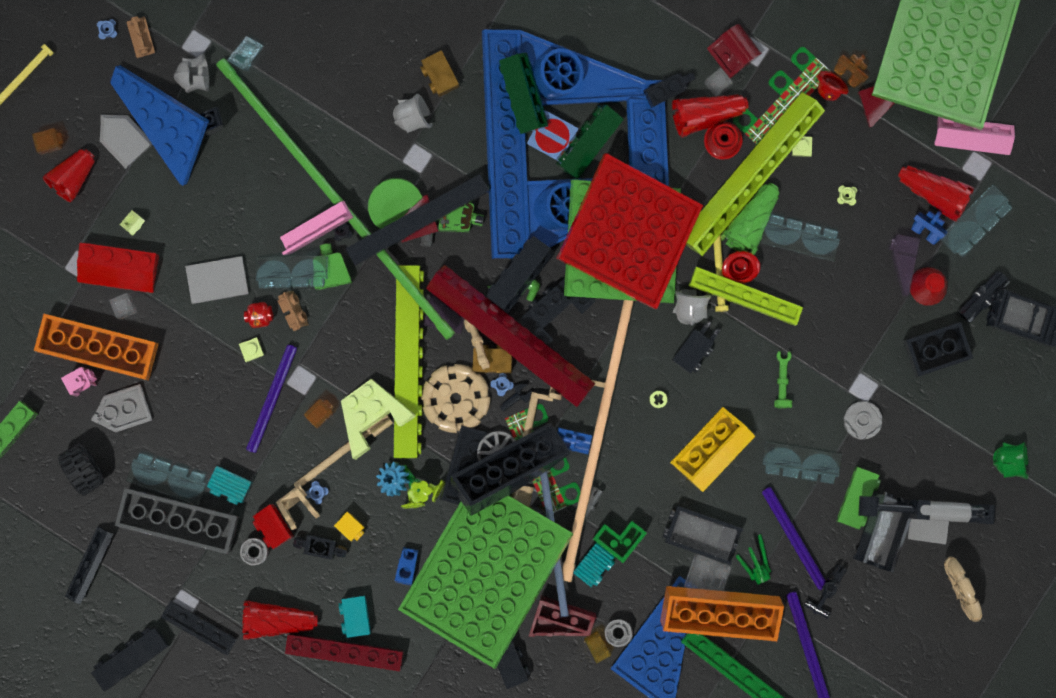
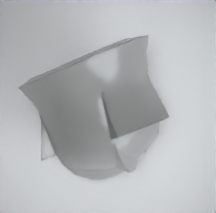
M204 54L194 59L182 58V62L174 73L175 81L185 89L186 93L196 89L209 91V72Z
M416 94L409 100H398L399 104L393 111L394 123L407 131V133L419 128H432V123H427L424 117L431 115L421 95Z
M676 290L677 303L672 313H676L681 323L693 326L695 323L702 321L703 318H707V304L712 297L711 294L706 293L705 296H696L697 290Z

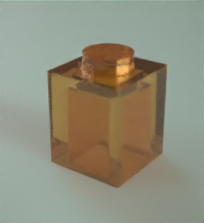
M55 128L32 134L38 154L42 155L62 149L63 137L61 132L58 133Z
M319 399L304 416L319 429L334 414L332 411L334 407L327 399L324 402Z

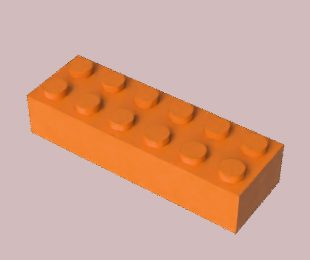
M43 314L34 351L149 381L158 343Z
M666 586L660 622L663 631L778 641L784 605L780 596Z

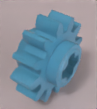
M385 463L386 469L380 468L379 470L382 474L376 476L381 480L377 483V486H382L381 493H387V496H400V490H407L404 484L410 483L409 480L405 479L409 473L403 472L405 466H401L399 463Z

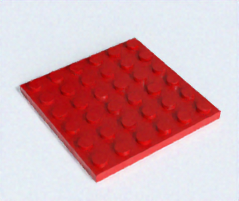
M606 153L599 163L556 259L652 309H657L703 205Z

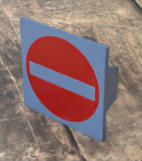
M545 110L548 127L533 131L527 144L557 160L559 154L562 151H566L569 147V142L575 136L578 128Z

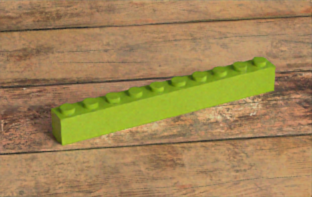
M802 92L700 212L686 243L690 249L701 256L705 254L824 113L825 110L817 100Z
M399 266L424 296V290H420V282H424V270H420V266ZM397 279L395 398L414 413L416 417L401 427L397 425L394 419V458H418V454H421L422 444L418 443V435H422V424H418V416H422V404H419V397H422V385H419V378L423 376V366H419V358H423V347H419V339H423V328H420V320H423V310L420 309V306Z

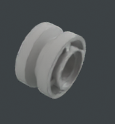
M258 538L246 540L240 548L242 560L249 565L263 563L269 553L264 541ZM252 546H256L259 549L257 557H252L249 553Z
M613 620L605 629V638L612 646L622 647L629 644L632 640L633 629L627 621ZM616 628H622L624 631V636L621 639L616 638L614 635Z

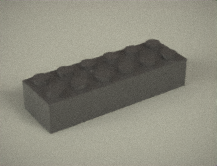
M124 488L115 526L230 554L239 516Z

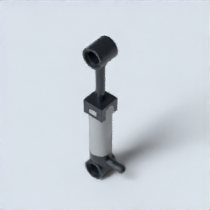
M859 496L858 516L878 517L879 511L910 513L909 519L981 524L995 523V505L910 500V505L879 503V497Z

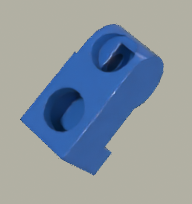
M403 547L395 577L396 583L412 586L418 550Z

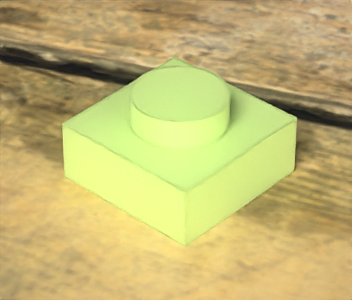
M802 137L792 149V156L811 157L812 137Z
M131 210L120 225L131 235H134L141 228L145 220Z
M257 337L239 344L245 362L264 356Z

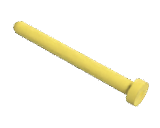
M43 44L41 46L43 50L0 94V105L48 55L52 56L54 54L49 47Z
M720 235L714 242L715 271L717 275L724 277L722 274L723 262ZM717 297L718 306L715 307V312L729 311V307L725 305V299Z

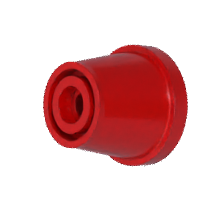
M724 121L707 129L704 136V146L712 157L719 160H727L739 152L742 146V135L734 124ZM727 135L728 140L722 141L721 136Z

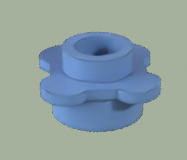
M110 19L109 21H99L97 23L100 39L104 40L106 37L115 38L117 36L115 31L116 22Z
M501 373L499 378L491 381V387L497 390L499 396H504L507 390L513 388V383L509 382L506 374Z
M314 481L312 487L306 491V497L313 499L316 504H321L323 497L328 494V489L326 487L323 488L319 485V482Z

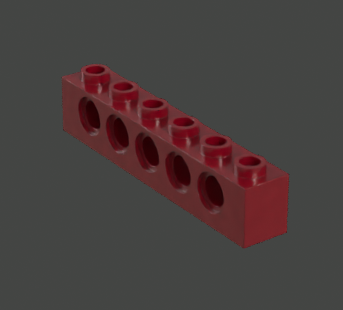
M296 634L287 635L285 654L393 671L401 670L404 652Z

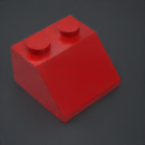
M274 504L268 505L253 516L254 521L252 523L257 531L261 530L265 537L262 539L268 548L272 547V549H275L294 537Z

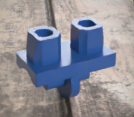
M929 211L927 216L919 212L915 216V222L911 228L917 234H921L924 228L931 231L926 240L933 245L940 239H943L948 233L947 230L941 227L945 221L939 218L942 214L940 211L936 215Z
M558 428L557 433L569 450L584 454L589 453L592 435Z

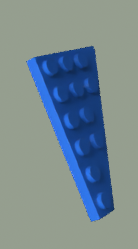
M121 65L116 66L110 82L179 184L182 186L186 185L209 120Z
M681 576L672 585V587L695 589L693 585ZM664 597L610 668L649 698H676L685 645L680 641L686 633L663 631L660 619Z

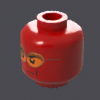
M265 302L249 304L247 311H244L245 322H249L252 328L267 327L270 321H273L272 307L268 306Z

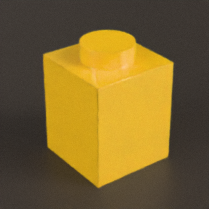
M346 512L334 525L350 541L354 539L358 541L364 534L362 530L365 527L349 512Z

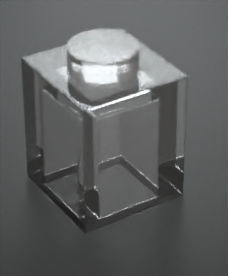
M719 68L705 81L706 86L715 96L721 95L733 83L722 68Z
M128 293L109 300L117 319H123L137 313L132 297Z

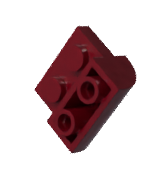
M740 24L727 30L707 48L729 78H732L762 54Z

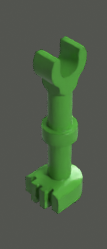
M778 351L776 358L780 366L779 379H777L779 395L778 399L774 401V407L789 409L792 408V400L786 399V386L789 384L787 365L791 359V352L787 353L786 359H782L780 356L781 352Z

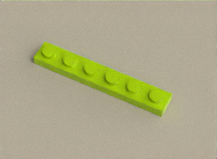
M698 267L694 269L689 284L693 288L794 326L798 324L803 309L801 306Z

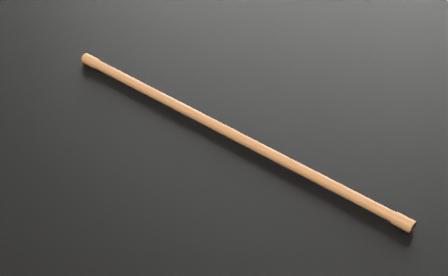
M624 300L572 528L573 536L569 541L566 559L562 568L563 581L567 582L572 581L575 568L576 554L634 302L630 300Z

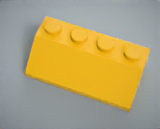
M722 407L670 463L700 491L704 492L751 442L755 435L745 424Z

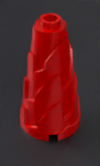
M737 94L673 100L672 110L677 109L675 115H673L677 133L681 137H686L689 134L710 128L712 125L724 122L730 118L743 115V112H746V109H748L747 98Z
M907 166V168L902 167L898 175L901 178L900 182L909 187L912 192L927 200L928 203L940 210L943 215L955 222L962 215L970 200L969 196L973 194L975 189L960 181L956 182L911 166Z
M250 600L243 602V606H248L243 609L242 633H248L243 634L244 640L287 633H299V631L313 630V627H317V615H314L312 611H303L273 604H262Z

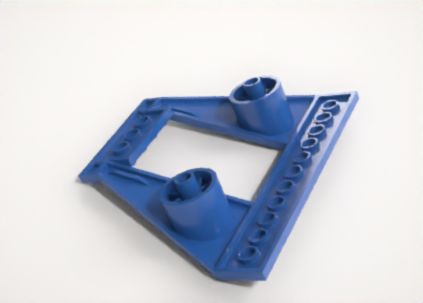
M482 30L492 259H513L516 254L522 251L524 243L533 236L549 248L565 240L568 234L570 197H567L566 193L570 195L571 180L592 181L593 179L527 181L525 134H520L516 126V118L511 109L509 94L505 89V80L500 71L499 60L520 53L528 54L543 106L626 101L629 165L669 187L665 101L651 108L643 90L663 80H644L521 30ZM548 58L556 59V64H553ZM545 63L550 67L548 71H544ZM545 74H548L550 78L549 82L546 80ZM563 81L568 85L566 90H562L561 82ZM552 82L557 83V89L550 84ZM556 190L562 191V198H559L554 192ZM551 197L556 201L554 205H550ZM551 208L555 209V215L552 214ZM558 216H563V223L558 221L556 218Z

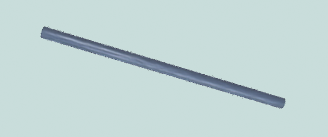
M546 471L540 475L546 518L555 522L548 473ZM559 558L554 567L561 617H567L569 614L561 560Z

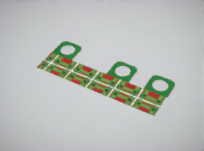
M800 47L791 57L792 63L802 71V74L795 81L781 70L777 71L769 80V85L780 97L759 119L748 109H746V112H743V114H747L751 118L748 126H742L739 123L740 116L733 118V123L757 145L802 92L810 96L818 87L817 75L819 72L830 71L805 47ZM802 52L806 53L809 57L808 62L804 65L799 64L796 59L797 55ZM783 76L787 81L786 86L783 88L776 87L774 84L775 78Z
M537 404L536 409L542 411L543 418L541 421H534L532 428L548 421L547 413L541 404ZM528 409L505 418L516 441L523 437ZM566 457L563 459L564 467L561 470H556L553 467L547 470L553 513L579 502L581 491L577 483L573 482L558 489L554 476L569 469ZM539 476L532 482L542 505L545 507L541 478ZM568 488L576 489L578 493L576 499L568 500L566 498L565 492Z

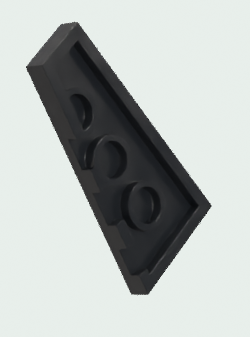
M461 425L440 500L460 504L461 500L451 486V476L478 462V445L489 433ZM494 435L486 439L491 445L495 442ZM483 443L480 451H490V447ZM480 455L481 459L487 457V455Z

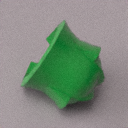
M1003 442V447L997 449L993 455V465L1000 474L1004 475V478L1017 476L1027 480L1028 474L1026 473L1025 465L1028 464V455L1025 442L1019 445H1010Z

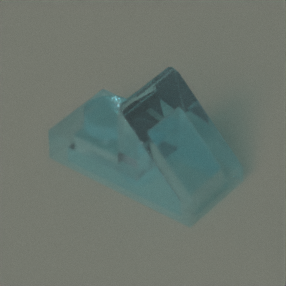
M246 36L227 61L244 71H249L252 61L260 53L263 46Z

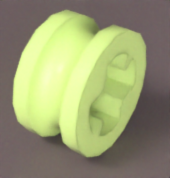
M655 391L650 395V403L655 408L664 407L667 403V396L662 391ZM656 394L657 396H659V394L663 396L662 404L658 403V405H656L654 403L655 398L653 397Z

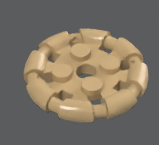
M454 364L455 366L449 367L445 365L438 368L431 374V378L428 382H425L422 389L421 400L424 403L422 408L427 419L432 424L435 423L439 426L438 429L449 433H457L461 425L472 429L481 423V418L484 415L486 416L490 406V397H488L487 391L489 387L480 373L473 372V368L462 364ZM456 373L457 379L449 380L448 374ZM467 376L473 380L471 385L465 382ZM437 381L443 384L440 386L439 390L434 388V385L437 383ZM480 391L481 398L475 399L474 392ZM453 393L461 395L460 403L453 404L450 401ZM432 398L437 399V405H431ZM473 407L478 410L474 416L469 413ZM441 412L447 415L445 420L438 417ZM462 417L463 423L456 424L455 418Z
M954 557L946 558L944 568L948 575V580L952 584V589L956 593V598L960 599L961 608L971 621H980L982 618L979 600L974 597L976 593L969 578L964 576L965 571Z

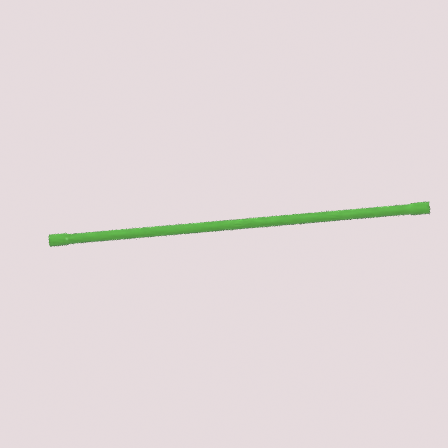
M225 58L221 59L216 66L233 83L332 203L336 205L343 201L237 75ZM348 207L353 216L348 222L363 239L371 235ZM385 250L378 253L379 259L431 319L446 340L451 338L455 334L454 330L441 318Z

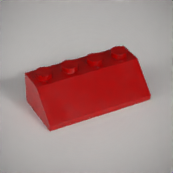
M80 243L77 258V282L153 293L159 255L156 253Z

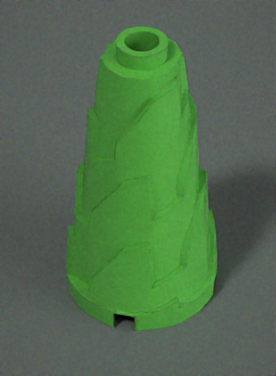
M768 183V185L761 186L752 200L731 222L729 227L724 230L721 239L722 241L725 238L728 239L726 242L727 246L736 252L746 251L755 255L771 212L779 198V188L776 185Z

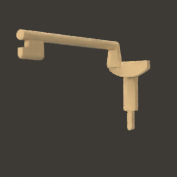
M592 380L596 383L594 386L604 388L605 383ZM550 387L549 396L532 392L523 437L532 432L538 399L553 401V399L562 400L563 396L554 394L555 390ZM523 486L513 492L510 497L529 507L533 488Z
M386 415L364 431L362 435L364 438L371 434L376 437L392 425L393 422ZM349 442L294 483L295 488L276 502L292 530L297 527L288 509L300 500L315 518L320 516L305 497L307 494L302 486L350 451Z

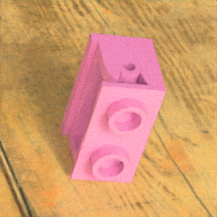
M80 367L61 378L69 394L76 397L91 385L97 386L95 383L97 378L94 372L84 367Z

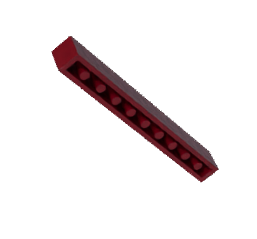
M444 265L435 273L426 288L573 405L576 407L580 405L596 383L548 347L542 340L534 336L528 329L520 325L513 317L487 299L482 293L473 288L467 281L459 277L452 269Z

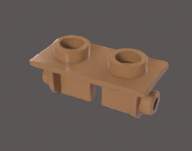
M138 16L131 18V21H127L136 57L140 58L154 54L155 50L146 18H138Z
M294 291L284 292L278 296V303L282 312L290 311V314L285 316L290 329L297 331L300 327L309 325L307 316L302 311L299 298Z

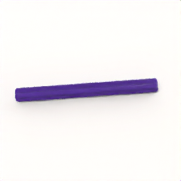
M288 344L247 445L246 449L252 453L257 452L297 351V348L293 345Z
M772 488L764 489L762 491L763 496L816 587L821 590L826 583L824 577Z
M788 593L786 595L818 698H830L797 593Z

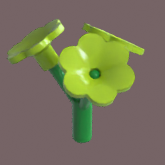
M403 465L405 466L403 472L409 473L406 479L410 483L407 492L409 502L401 505V508L425 506V503L422 502L428 500V495L431 492L433 493L432 501L435 502L445 482L441 480L437 486L431 483L428 484L426 481L415 478L407 465Z

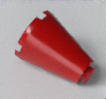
M80 149L47 172L43 177L44 182L50 188L53 187L57 191L56 194L68 202L75 200L95 162L93 159L94 155L87 149L84 151Z
M931 267L922 268L915 272L909 282V291L916 302L925 306L939 303L945 297L948 289L947 280L943 273Z

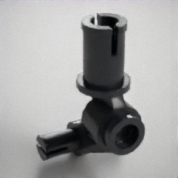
M836 564L831 576L826 579L827 583L821 589L823 597L817 605L809 599L804 604L805 607L814 611L813 614H819L826 619L829 618L831 612L822 608V605L827 598H832L836 594L837 588L840 587V582L847 572V569L843 567L840 573H838L842 565Z

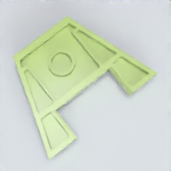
M372 379L341 400L352 458L355 460L370 450L362 433L386 415L391 413L400 427L416 417L414 413Z

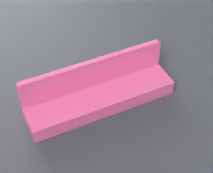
M938 117L935 146L1005 155L1011 154L1015 139L1014 125L985 122L983 129L979 130Z
M341 201L281 236L280 238L286 248L282 254H292L351 220L353 216L345 201Z

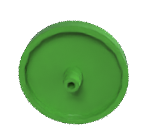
M402 178L386 179L376 185L369 196L368 211L370 218L379 229H382L404 216L412 206L422 199V195L418 188L408 180Z

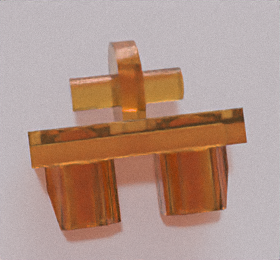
M843 54L838 59L839 62L834 68V71L840 76L847 69L853 74L847 81L853 88L857 87L861 82L864 83L869 77L858 68L859 66L865 70L868 67L862 62L866 58L864 55L858 58L853 54L850 59L855 62L854 64Z

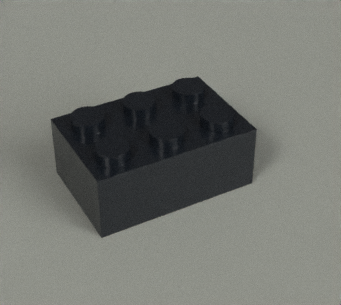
M961 322L903 341L915 378L973 359Z

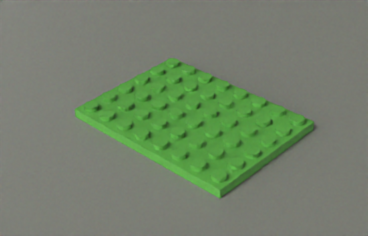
M900 0L872 96L982 130L1020 0Z
M509 495L470 516L463 503L460 502L398 610L496 669L572 538L573 533Z

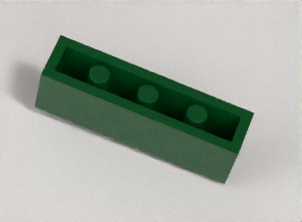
M515 54L499 60L500 71L505 80V89L509 94L511 109L514 112L516 126L520 134L548 127L528 54Z
M598 105L592 112L593 117L583 123L580 128L582 131L579 135H575L569 142V148L566 151H562L557 157L558 162L555 165L572 179L580 177L624 120L608 105Z

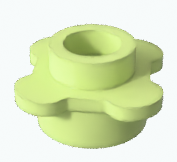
M840 186L838 188L840 193L837 202L839 204L848 203L852 206L856 203L857 189L855 187Z

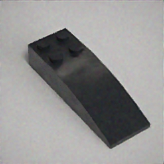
M550 422L451 476V486L470 516L530 483L570 455L571 452Z

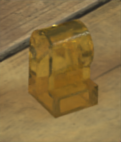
M598 631L584 638L596 664L611 656Z

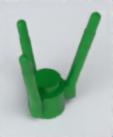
M761 534L758 535L764 566L763 564L759 565L751 547L748 550L756 566L752 569L753 572L739 555H736V558L747 571L751 580H755L757 584L771 578L769 575L771 570L768 566Z

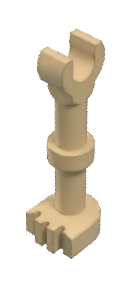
M464 320L466 330L471 332V342L476 348L479 365L482 366L483 370L489 368L490 365L482 345L484 342L479 335L478 329L467 320Z

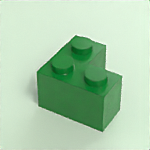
M630 521L620 535L604 524L593 537V540L624 563L647 532L633 521Z

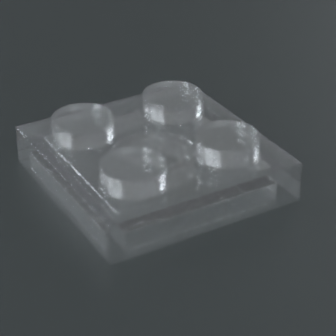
M695 554L684 588L724 591L732 567Z

